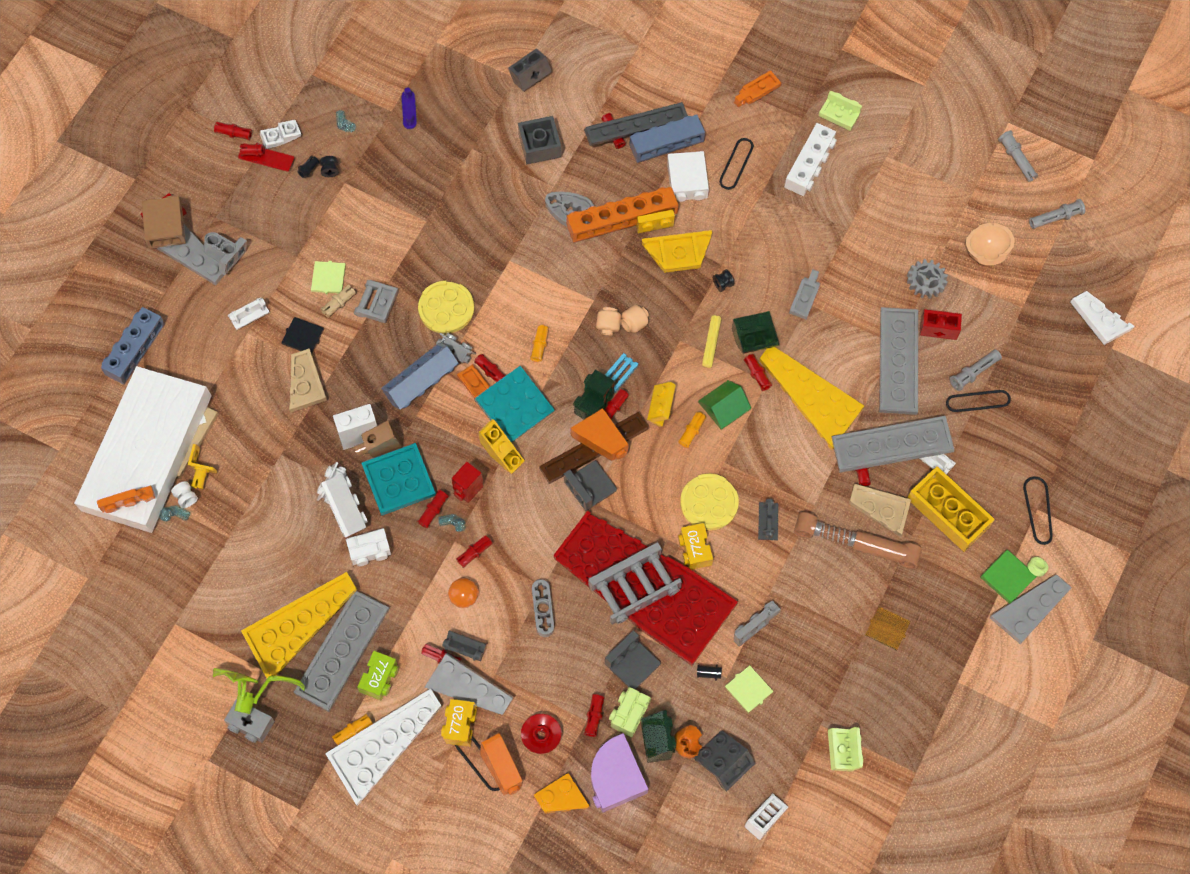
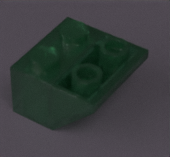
M770 311L733 319L732 332L736 345L743 354L780 345Z
M667 710L642 718L641 728L647 763L671 760L672 753H675L676 742L675 737L670 735L673 724L671 716H667Z

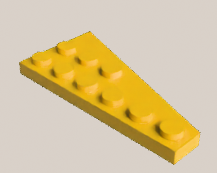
M770 344L759 361L781 385L782 390L790 396L791 401L807 421L815 427L819 436L823 437L827 442L828 447L833 450L832 436L845 434L864 409V405Z
M347 572L241 630L266 678L274 675L277 676L357 591Z

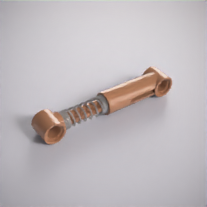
M802 512L798 515L794 533L802 538H812L814 535L822 536V538L826 537L827 540L830 538L838 543L839 541L842 544L847 543L848 546H852L853 550L897 562L900 566L908 569H916L922 551V548L912 543L902 544L858 530L856 533L854 531L852 533L851 531L847 532L845 529L840 530V527L837 529L835 526L830 527V525L827 526L823 522H818L817 517L810 513Z

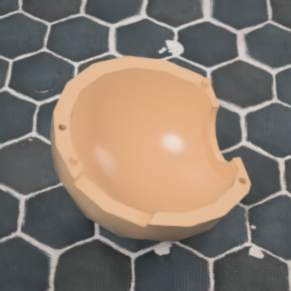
M986 223L979 225L978 228L970 233L966 239V246L970 256L979 264L997 265L1004 262L1012 253L1015 239L1007 227L998 223Z

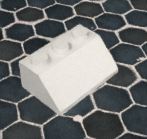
M340 474L320 483L344 537L366 528L367 518L364 512L360 513L357 505L360 503L356 494L352 495L349 487H352L348 476L344 477L343 474Z

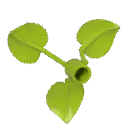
M213 668V677L225 675L233 683L238 681V696L234 711L251 714L253 703L257 704L259 697L271 681L289 682L299 686L303 691L305 690L304 684L295 678L274 675L267 678L255 698H252L253 693L245 692L246 683L248 681L258 684V680L235 671Z

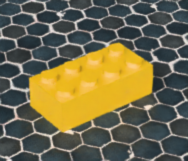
M938 466L910 491L907 498L911 499L910 503L963 552L981 537L995 520Z

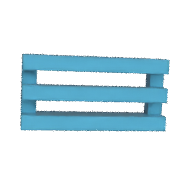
M623 353L603 376L600 383L616 393L636 370L638 363H634L630 357H626V354ZM625 361V363L610 379V381L606 382L612 376V374L618 369V367ZM628 365H630V369L613 387L612 384L623 373V371L628 367Z

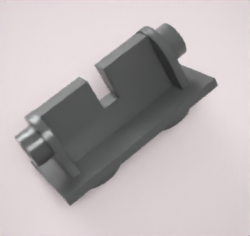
M766 499L765 503L759 502L758 540L778 541V503H774L773 499Z
M449 630L447 639L444 640L442 647L445 650H451L470 657L474 661H482L486 644Z

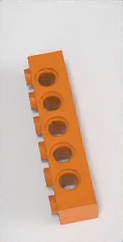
M662 187L653 192H643L635 197H625L620 201L607 202L598 207L592 206L580 212L574 211L567 215L566 225L574 243L637 225L638 216L673 210L675 215L678 212V202L672 187Z

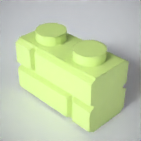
M631 687L628 688L627 692L623 691L618 700L621 703L618 710L613 709L609 717L611 727L629 737H633L651 698Z

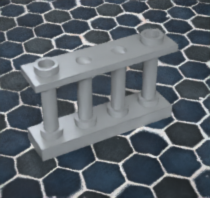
M658 542L589 578L588 585L592 592L596 589L601 591L614 613L610 616V623L612 625L616 622L617 624L623 623L628 619L629 615L668 594L672 596L679 592L682 581L679 578L672 582L659 560L662 548ZM647 562L652 563L666 586L655 591L642 570V565ZM630 571L636 573L648 593V596L639 601L625 579V574ZM613 580L618 581L631 605L622 610L607 587L608 583Z

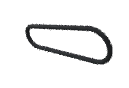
M1029 477L1024 482L1023 490L1033 537L1037 543L1046 545L1053 539L1048 486L1040 477ZM1033 479L1040 480L1045 486L1050 538L1047 542L1039 541L1035 532L1026 490L1027 483Z

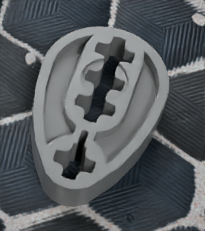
M551 192L545 197V206L550 214L566 227L567 215L574 211H583L594 206L587 197L571 192ZM556 200V202L550 204V201Z

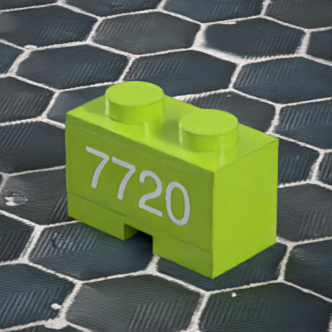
M373 651L367 664L370 667L368 674L363 673L358 684L359 692L382 701L383 696H387L390 691L391 685L389 683L391 678H395L399 667L397 666L396 659Z

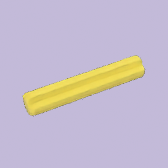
M713 315L711 317L702 362L703 367H712L721 323L720 316Z

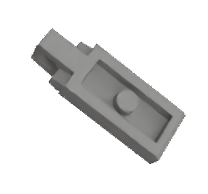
M812 269L809 279L805 277L802 279L789 314L807 320L820 287V283L817 282L819 271Z
M774 601L766 604L764 611L760 614H754L750 618V622L745 626L741 625L735 630L734 642L738 646L744 644L769 624L773 617L780 613V608Z

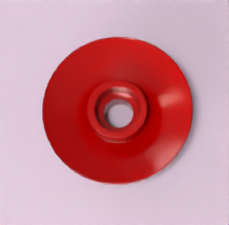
M535 714L529 717L521 728L522 742L533 753H549L560 743L561 727L557 720L550 715ZM541 732L545 734L543 739L537 736Z

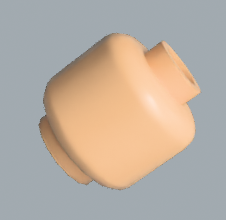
M633 305L622 313L621 325L627 332L637 333L647 326L649 314L644 307L641 308L638 305Z
M603 307V310L597 314L596 328L602 331L603 335L612 336L613 332L620 330L621 314L615 308Z

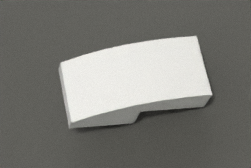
M296 120L278 123L276 128L260 131V137L265 149L283 145L301 136Z

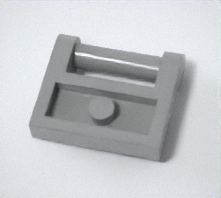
M367 280L365 284L366 289L359 306L354 310V314L358 317H366L386 323L398 294V288ZM377 290L370 309H365L372 291Z

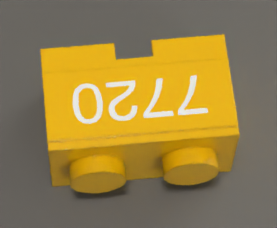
M704 523L682 527L680 535H678L679 545L683 546L685 552L682 553L683 562L685 565L688 564V568L691 570L712 566L713 563L710 545H705L708 537Z
M450 699V704L445 709L446 725H443L441 730V736L446 744L471 746L473 730H470V724L475 723L477 706L474 702Z

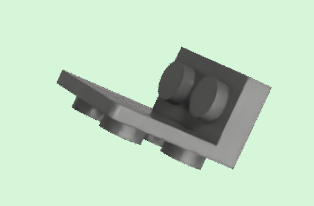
M596 461L591 462L574 474L571 470L564 473V483L585 511H588L617 491L615 485Z
M633 630L605 657V665L625 685L636 690L660 666V661L638 641L639 635Z
M720 731L694 757L696 762L716 777L721 788L726 792L755 765L748 749L724 731Z

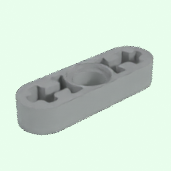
M537 580L532 585L536 630L540 636L549 637L554 632L550 587L545 580ZM540 585L545 589L543 590L544 598L541 599L537 590ZM540 604H546L549 609L546 613H540L537 607ZM542 618H546L547 626H551L546 632L543 628H540L543 627Z

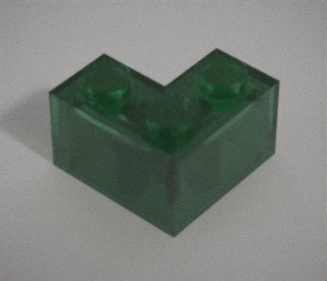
M596 369L592 375H587L584 380L585 392L581 397L578 396L573 403L574 414L582 419L588 418L602 408L605 409L608 405L607 402L611 401L614 397L615 381Z

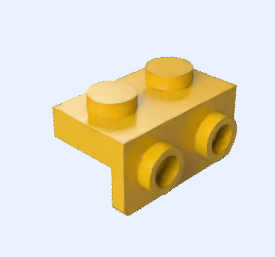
M668 210L638 216L637 232L643 233L673 227L674 211Z
M667 382L654 385L647 420L659 427L663 426L664 420L669 419L676 386L674 383Z

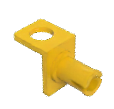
M193 444L188 461V466L195 470L191 487L203 490L206 474L209 472L217 474V470L213 467L196 464L200 447L197 444Z

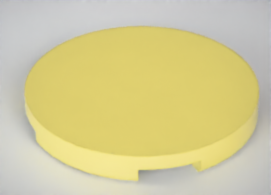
M439 281L431 284L422 292L418 303V312L421 321L430 330L447 334V332L454 333L463 329L472 319L474 301L469 290L463 285Z
M701 474L692 479L683 488L680 499L681 510L687 521L692 525L704 523L706 530H717L728 525L735 517L739 505L737 491L726 478L717 474Z

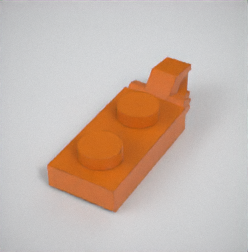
M768 71L744 85L739 91V95L735 96L734 103L737 107L744 105L746 102L751 104L779 88L781 82L772 71Z
M151 485L137 490L134 488L97 500V505L103 513H112L122 506L131 507L139 501L148 502L155 499V494Z

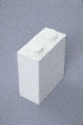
M704 151L668 154L669 184L672 187L676 200L683 202L691 199L703 200L708 198L709 188Z
M370 404L333 415L343 450L363 443L362 433L377 426Z

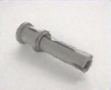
M1010 130L1003 133L998 138V141L1003 143L1007 149L1006 153L1010 156L1012 155L1028 182L1034 180L1032 177L1036 179L1038 174L1021 151V144L1017 143L1013 137V132Z
M1077 199L1074 203L1068 205L1066 203L1062 204L1059 209L1029 218V224L1032 229H1036L1063 218L1068 220L1071 219V216L1085 214V205L1081 199Z
M995 349L971 367H964L958 375L951 376L950 383L953 388L961 391L963 386L969 382H974L977 375L1002 359L1000 352Z

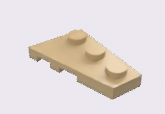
M310 349L291 354L290 412L327 401Z
M854 484L849 504L901 537L911 499Z

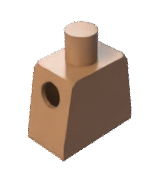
M389 421L362 433L361 436L364 442L354 446L359 457L369 453L373 458L403 448L397 431Z

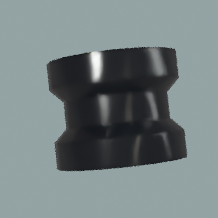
M325 156L320 159L322 176L330 178L339 174L337 167L338 158Z
M727 269L723 270L721 274H715L712 277L719 292L735 284L731 273Z

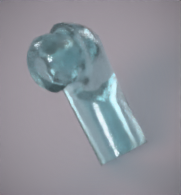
M342 110L336 112L337 127L345 132H353L356 126L345 119V112Z
M179 506L166 507L160 511V519L165 522L169 521L171 516H177L185 521L190 516L189 511Z

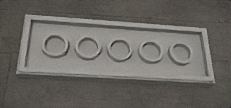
M884 307L880 309V413L918 414V310Z
M946 416L832 436L839 473L954 452Z
M356 591L347 601L300 680L304 684L305 690L303 691L297 686L294 694L330 712L388 613L389 607Z

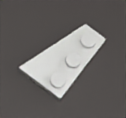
M1087 291L1074 297L1070 302L1104 345L1126 334L1135 327L1131 323L1127 324L1121 320V316L1116 312L1113 314L1106 309L1104 303Z

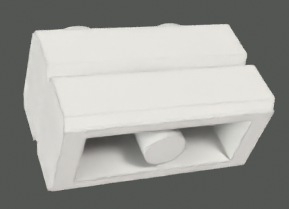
M384 528L346 539L353 565L364 566L369 563L368 561L374 559L382 561L387 559L388 555H391Z

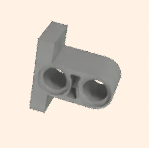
M215 232L205 235L204 252L219 262V272L223 275H226L246 252L247 240L242 237L236 243H233Z

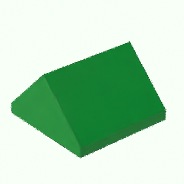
M729 380L698 400V403L721 430L751 410L742 387Z

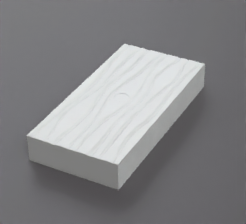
M136 366L74 504L82 512L152 533L212 396L207 387ZM151 485L155 494V499L148 502L139 501L131 507L122 506L112 513H103L97 505V500L134 488L137 490Z

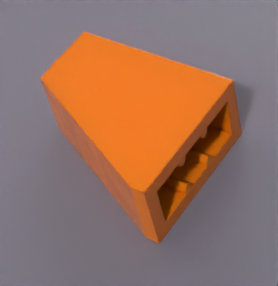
M603 408L570 428L572 438L611 461L616 458H623L628 452L629 444Z
M500 733L481 742L480 755L503 796L508 793L509 795L517 793L522 786V778Z

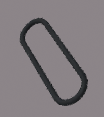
M741 138L737 141L719 180L722 188L730 190L737 185L754 147L750 139ZM744 140L750 142L751 148L734 185L731 187L724 186L722 179L739 143Z
M1005 390L957 394L947 398L946 406L952 412L1001 408L1010 404L1011 396ZM1004 393L1008 397L1007 403L1002 405L957 410L949 406V400L955 397Z
M472 736V741L480 750L481 746ZM455 745L456 749L464 757V759L475 771V773L479 776V778L486 785V787L492 791H499V787L492 788L486 782V780L482 777L479 771L463 753L458 745Z

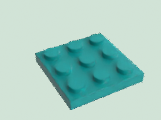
M521 366L514 369L474 399L489 420L494 419L511 443L555 411Z
M416 443L361 463L381 516L436 495Z

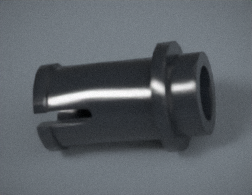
M311 155L303 165L298 167L297 173L302 178L310 177V173L320 164L319 160Z
M717 664L716 666L698 665L697 678H715V681L721 679L722 667H718Z

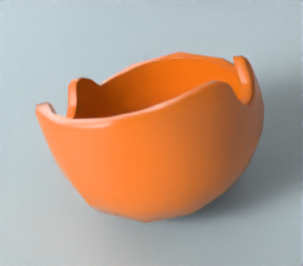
M459 578L454 581L448 591L451 603L458 608H467L473 605L479 594L476 583L468 578Z
M689 725L681 728L674 736L675 749L684 758L691 759L697 756L702 748V745L699 744V738L702 734L696 726Z

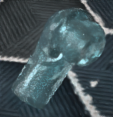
M455 514L438 517L439 526L451 524L455 526L457 532L465 530L464 519Z

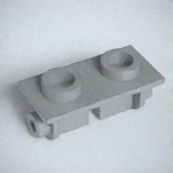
M449 332L447 334L440 333L443 338H439L436 345L440 342L447 345L451 352L454 349L453 356L461 363L468 364L471 360L470 354L476 355L472 351V346L465 342L460 344L456 341V336Z

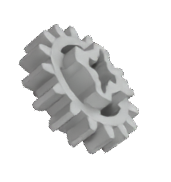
M924 259L922 264L917 261L915 266H911L907 277H909L907 284H911L910 290L915 289L914 295L920 293L921 298L927 295L931 299L932 294L938 297L939 292L943 293L948 282L946 281L948 274H944L945 268H939L940 263L934 265L933 260L927 263L926 259Z

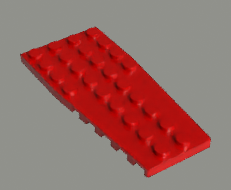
M587 511L554 553V559L589 587V578L646 549L648 546ZM661 554L660 562L672 582L680 578L682 581L681 588H679L680 590L672 596L668 594L629 615L628 620L652 639L693 666L734 610L738 601L691 569ZM647 562L642 565V570L655 591L666 586L652 563ZM632 571L626 573L625 579L638 601L648 596L636 573ZM613 580L609 582L607 587L620 609L622 610L631 605L618 581ZM594 590L596 594L606 601L601 591Z

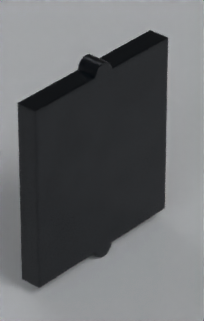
M294 317L289 328L286 329V334L281 344L298 351L310 349L312 355L316 345L320 343L319 339L324 328Z

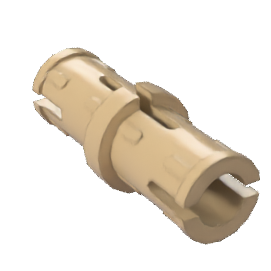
M347 285L339 294L332 296V300L320 309L321 312L329 318L337 309L345 306L344 303L356 294L355 290L350 285Z

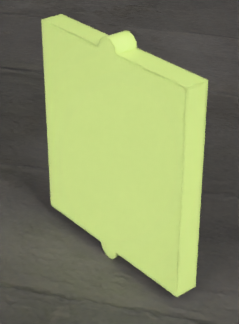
M315 261L311 292L339 294L343 289L346 264L334 263L332 261Z
M750 665L740 674H736L735 678L725 686L748 713L759 704L762 705L763 700L773 693V690Z

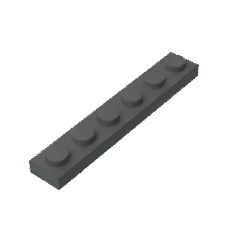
M683 102L591 125L585 127L584 131L589 145L593 146L631 136L636 132H644L655 126H663L670 121H678L688 115Z

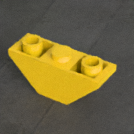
M494 419L479 431V439L482 446L510 474L525 461Z

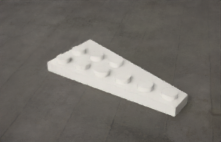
M431 689L325 753L357 806L441 709V704Z

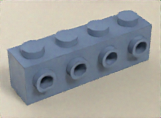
M698 115L686 116L678 121H670L663 126H655L647 131L634 133L630 136L629 146L638 163L704 142L705 131Z
M144 307L135 313L129 327L124 329L121 339L113 345L112 352L102 362L101 369L106 376L123 385L126 383L164 327L165 323L160 315Z
M439 342L381 389L394 407L403 409L409 406L414 398L423 395L428 387L438 383L443 375L452 372L459 363L448 346Z

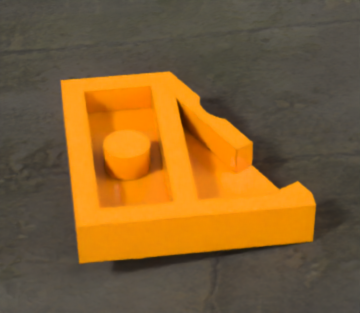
M569 773L534 794V798L544 814L555 813L556 811L566 812L575 809L584 810L590 807Z

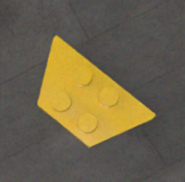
M712 230L642 239V245L664 273L701 268L712 237Z

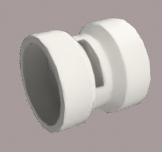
M187 481L177 484L171 490L173 496L178 498V504L181 508L190 507L198 500L195 492L191 491V486Z

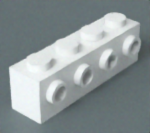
M816 123L786 178L784 188L802 196L806 194L807 190L811 191L814 185V177L819 176L822 167H820L822 162L826 163L830 154L828 153L829 149H833L837 142V139H835L836 131Z

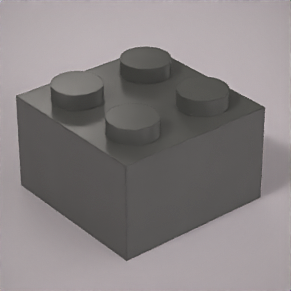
M553 116L518 123V135L526 165L561 158V143Z

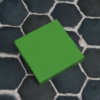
M1006 550L980 578L1010 604L1037 576L1032 574L1028 567L1009 550Z

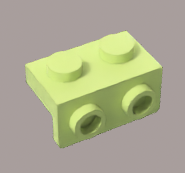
M830 91L825 104L819 112V116L851 131L860 116L862 105L857 101L843 97L840 93Z
M859 727L829 729L828 740L831 770L852 772L862 768L863 755Z

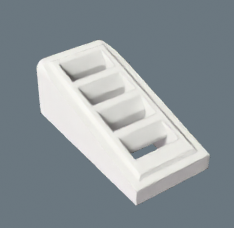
M772 794L748 819L745 828L761 840L788 809V806ZM772 803L777 809H779V812L773 809L769 804ZM766 809V810H767L770 814H772L774 817L772 818V817H771L769 814H767L764 810ZM759 816H761L768 823L766 824L763 820L759 818Z

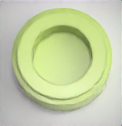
M1033 557L1028 562V569L1035 576L1042 577L1048 571V564L1040 557Z

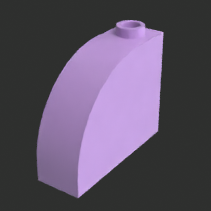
M624 733L607 741L599 749L592 763L591 784L595 794L592 798L596 808H601L602 813L648 794V787Z

